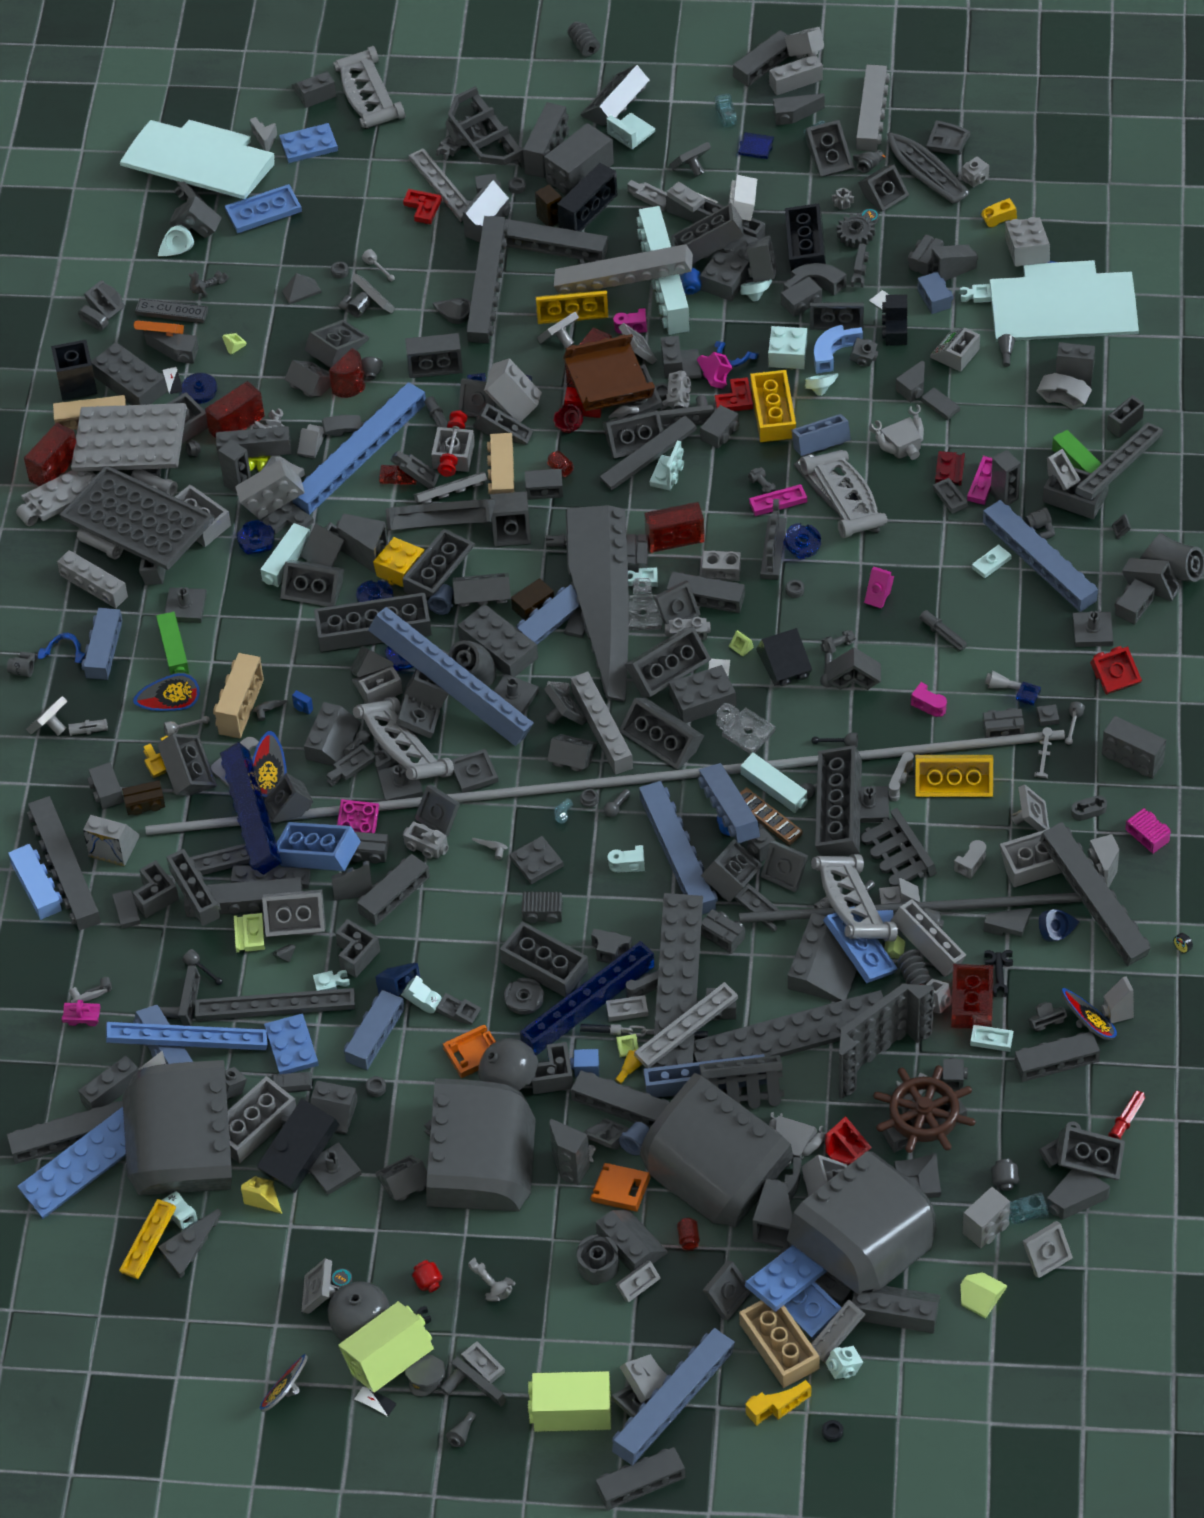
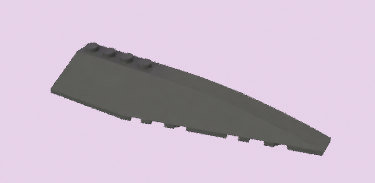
M609 505L567 508V570L569 575L572 576L573 581L571 583L577 593L576 600L582 609L581 616L588 639H591V649L597 659V669L601 672L600 679L607 699L624 702L627 682V668L625 664L628 663L629 635L626 512L623 508Z

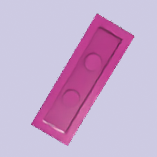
M982 457L968 492L967 501L985 505L991 490L992 458Z
M801 484L749 498V504L755 516L773 512V499H779L780 509L807 502V496Z

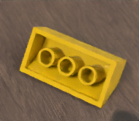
M606 290L535 297L538 324L557 323L574 312L579 316L575 321L608 318Z
M915 755V797H993V755Z

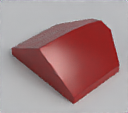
M846 1116L825 1134V1149L828 1157L850 1165L872 1148Z

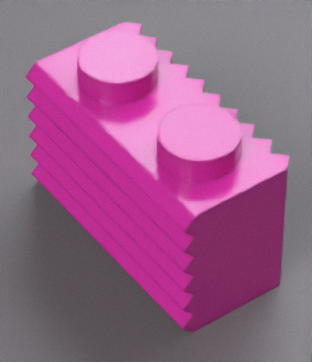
M1145 808L1126 820L1125 830L1152 854L1157 852L1158 849L1160 850L1166 843H1169V827L1159 822L1155 815L1145 810Z

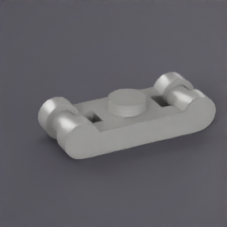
M911 752L903 753L891 778L888 793L891 801L895 802L900 799L899 791L902 783L905 784L907 782L908 772L913 770L914 755Z

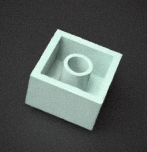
M772 326L768 352L769 367L804 369L807 350V328Z

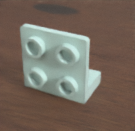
M629 113L622 120L612 115L607 118V133L630 149H634L655 132L654 127L632 113Z
M677 440L670 457L660 456L650 479V486L671 491L673 484L677 483L678 472L682 471L684 466V460H682L684 449L681 448V441Z

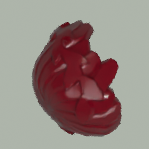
M574 404L563 405L559 411L555 412L553 419L555 427L566 433L576 431L583 423L582 410Z

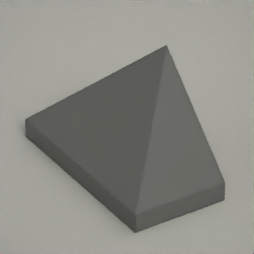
M298 273L294 275L282 290V294L289 305L322 293L315 279Z

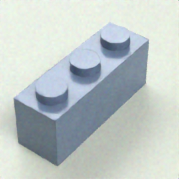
M842 414L791 430L794 449L801 456L819 450H826L828 447L841 445L851 440L849 422Z

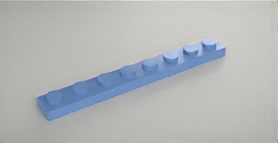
M106 1022V1043L266 1050L267 1032L263 1029Z

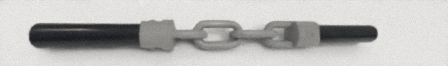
M581 1024L580 1032L610 1033V1035L628 1033L629 1035L636 1034V1036L640 1037L646 1034L654 1035V1029H646L644 1026L632 1025L628 1028L621 1027V1024ZM632 1028L642 1029V1030H641L642 1034H641V1033H632V1032H633V1029H632ZM697 1030L694 1034V1038L702 1039L708 1037V1031Z

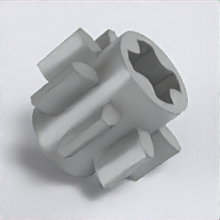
M846 188L836 190V194L832 195L834 207L841 210L850 208V203H854L852 191Z

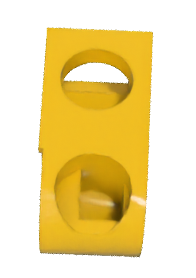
M1008 198L985 208L981 216L988 227H995L1001 222L1017 219V212L1013 202Z

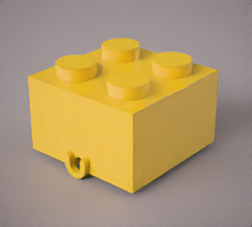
M393 537L373 561L377 577L387 580L390 585L396 584L403 587L402 578L425 552L424 549Z

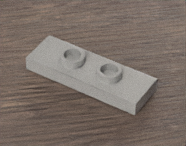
M851 1300L844 1304L811 1343L823 1362H826L830 1352L844 1341L865 1316V1313Z

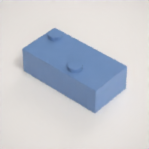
M288 822L272 853L282 867L345 871L361 841L351 826Z

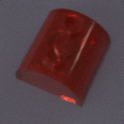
M351 348L329 370L332 394L342 398L353 397L363 392L366 387L361 356L358 351Z

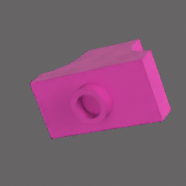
M713 352L709 357L700 355L696 359L703 371L704 377L711 386L723 389L727 385L726 377L732 370V366L726 355Z
M877 567L872 568L864 603L879 608L884 606L887 596L891 593L894 576H891L890 571Z

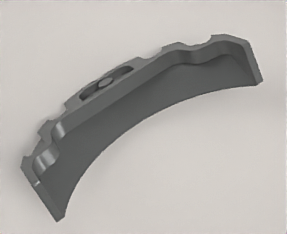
M495 499L386 508L387 529L397 530L450 524L491 522Z

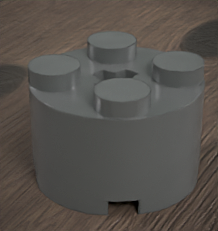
M591 1235L580 1242L577 1250V1266L580 1275L592 1285H599L611 1280L618 1273V1248L611 1238Z

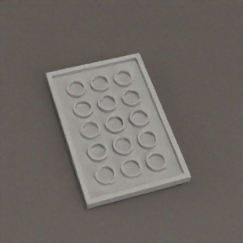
M186 404L81 407L71 465L73 472L101 471L104 467H111L116 470L178 468L187 411Z

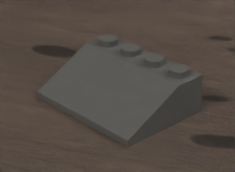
M812 913L788 973V989L835 1002L846 1000L857 969L823 921L826 916Z

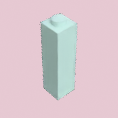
M293 523L260 569L262 581L268 585L280 586L283 581L285 562L289 560L297 561L300 558L310 536V529Z
M752 753L741 765L742 776L792 812L796 813L799 808L803 809L807 804V791L755 753Z

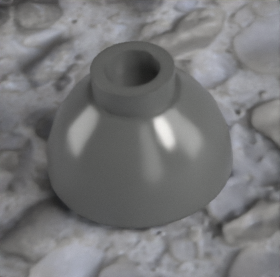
M365 357L358 361L360 371L368 380L375 379L383 366V361L376 357Z

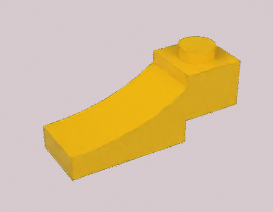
M805 1380L799 1385L780 1393L764 1395L761 1392L757 1396L754 1395L745 1404L746 1415L756 1426L772 1414L779 1420L811 1396V1385Z

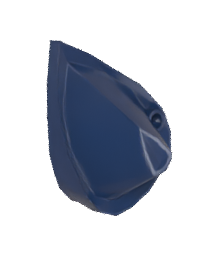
M1046 910L1039 916V929L1044 940L1054 942L1069 935L1080 921L1061 910Z

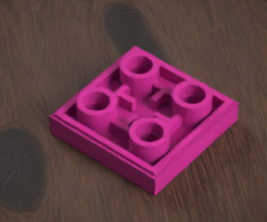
M341 799L337 825L351 826L354 832L375 833L380 805L379 803Z

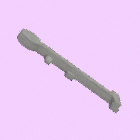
M1046 727L1042 731V735L1045 737L1044 741H1040V744H1043V751L1039 750L1038 753L1042 755L1040 772H1035L1034 777L1048 778V774L1044 773L1046 756H1050V752L1047 751V745H1052L1048 741V738L1052 736V729Z

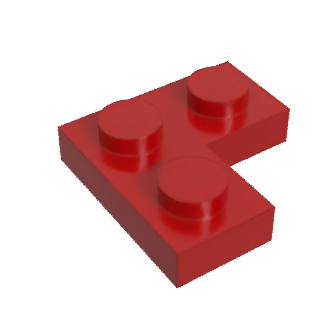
M408 189L403 205L417 208L414 215L415 222L431 225L442 197L437 194Z
M748 377L730 379L732 393L715 395L716 409L720 405L732 411L753 409Z

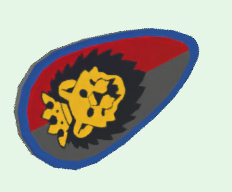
M174 673L146 685L134 696L133 702L135 705L148 710H183L192 707L197 702L200 695V686L191 675L187 673Z
M272 731L266 732L260 739L252 759L249 774L251 789L255 794L264 798L270 794L287 773L282 745Z
M1065 988L1061 990L1065 1002L1079 1018L1076 1022L1077 1027L1086 1026L1095 1035L1106 1040H1113L1117 1036L1114 1025L1102 1013L1072 991Z

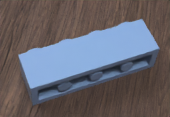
M27 844L8 852L11 865L40 920L62 911L60 903L63 900L59 892L54 891L55 885L52 878H47V869L44 863L40 864L39 860L41 859L37 850H33L31 845Z

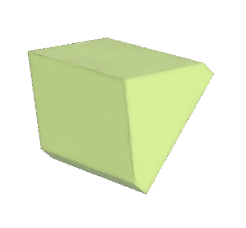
M738 630L735 632L729 645L731 649L741 656H745L754 648L752 640Z
M898 935L895 941H885L884 949L890 958L899 959L904 953L905 941Z

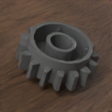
M851 213L849 218L844 216V221L839 220V225H837V237L840 238V242L852 248H858L859 244L868 245V242L872 241L873 236H875V224L872 223L871 218L866 219L865 214L861 217L859 213L856 216Z

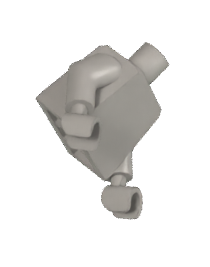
M916 404L917 412L912 410V406L908 409L909 414L914 419L908 417L881 429L882 423L879 420L875 421L877 429L873 424L869 425V431L876 434L875 438L883 451L893 454L897 458L908 455L911 460L919 457L920 452L918 450L921 449V442L924 438L922 420L918 416L921 410L919 404Z
M771 1112L769 1126L791 1144L793 1157H802L803 1159L804 1156H809L825 1141L826 1133L822 1132L824 1126H820L817 1133V1129L814 1126L785 1118L782 1113H780V1116L774 1117V1112Z

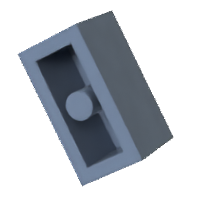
M938 272L918 278L917 290L931 314L951 308L953 294L951 290L947 289L944 278H941Z

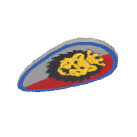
M306 1354L302 1355L268 1392L259 1407L262 1412L271 1409L284 1396L290 1397L299 1393V1387L294 1382L307 1361L308 1356Z

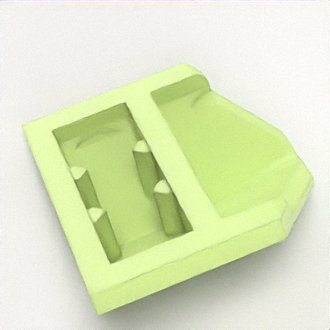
M983 1272L967 1275L960 1284L961 1306L986 1319L1006 1290L1007 1285Z

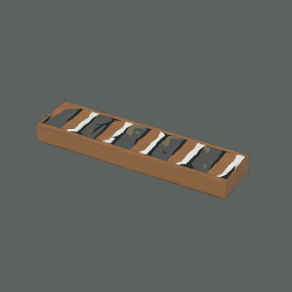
M747 787L740 792L757 821L788 846L803 835V831Z

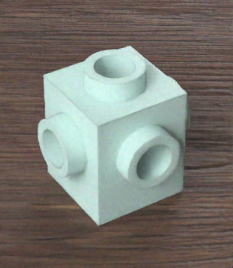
M850 1346L833 1349L825 1363L834 1379H847L855 1376L864 1362L855 1347Z

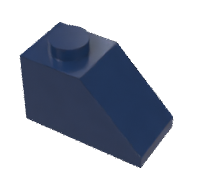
M418 963L387 968L375 976L378 993L380 994L383 990L400 996L410 980L415 976L421 978Z

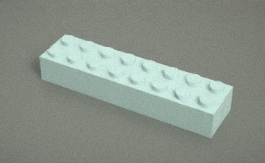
M660 206L639 209V217H636L640 229H637L638 239H642V242H640L642 252L671 247ZM679 274L651 279L652 289L656 290V303H660L658 305L659 314L664 317L662 318L663 328H667L668 335L688 332L689 307Z

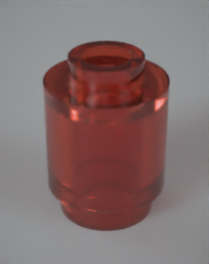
M560 451L552 452L548 456L547 464L552 469H561L562 476L567 477L573 472L574 466L572 461Z
M683 1218L677 1224L679 1244L684 1250L696 1249L700 1242L697 1221L692 1218Z

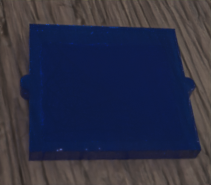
M745 132L742 141H740L738 155L768 159L770 150L773 149L774 137Z

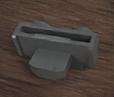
M1043 1002L1035 1008L1037 1015L1028 1018V1022L1035 1031H1041L1046 1028L1047 1024H1060L1064 1022V1018L1067 1017L1066 1010L1061 1006L1053 1009L1052 1003Z

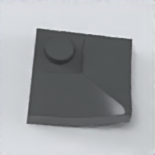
M936 120L927 143V149L934 152L960 155L965 143L970 138V131L951 123Z
M936 1153L910 1160L895 1161L894 1168L912 1181L928 1198L941 1197Z

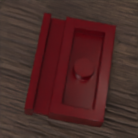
M938 452L935 484L950 478L953 483L962 486L965 453L960 455L957 452Z

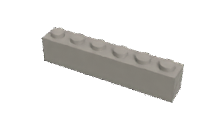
M866 65L856 150L877 151L878 144L881 145L882 134L879 133L883 132L884 122H881V120L885 119V110L883 108H886L887 97H884V95L888 96V85L886 83L890 81V73H887V66Z
M589 672L571 677L572 693L588 720L587 722L615 775L633 769L632 754Z

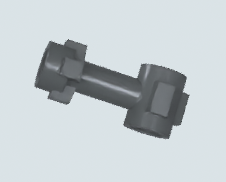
M762 467L755 468L748 473L749 480L752 483L758 481L763 487V494L777 491L775 484L767 482L764 478L766 473Z
M845 630L842 632L843 636L832 639V636L821 639L822 650L825 651V654L833 653L836 651L835 647L840 644H852L855 641L853 631Z

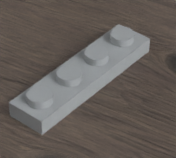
M480 472L413 495L416 502L426 504L432 501L431 498L438 496L440 499L449 496V492L452 491L456 493L465 491L466 487L470 485L473 487L483 485V481L487 480L486 473Z

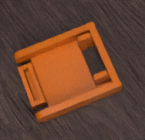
M138 320L134 322L135 329L166 332V336H173V333L183 334L184 325Z
M482 1025L443 1043V1049L462 1079L478 1071L483 1053L496 1041L486 1025ZM458 1051L463 1058L460 1064L454 1056V1053Z
M604 1163L603 1170L600 1172L590 1200L595 1203L637 1212L650 1181L649 1172ZM634 1181L636 1186L639 1187L635 1197L629 1196Z

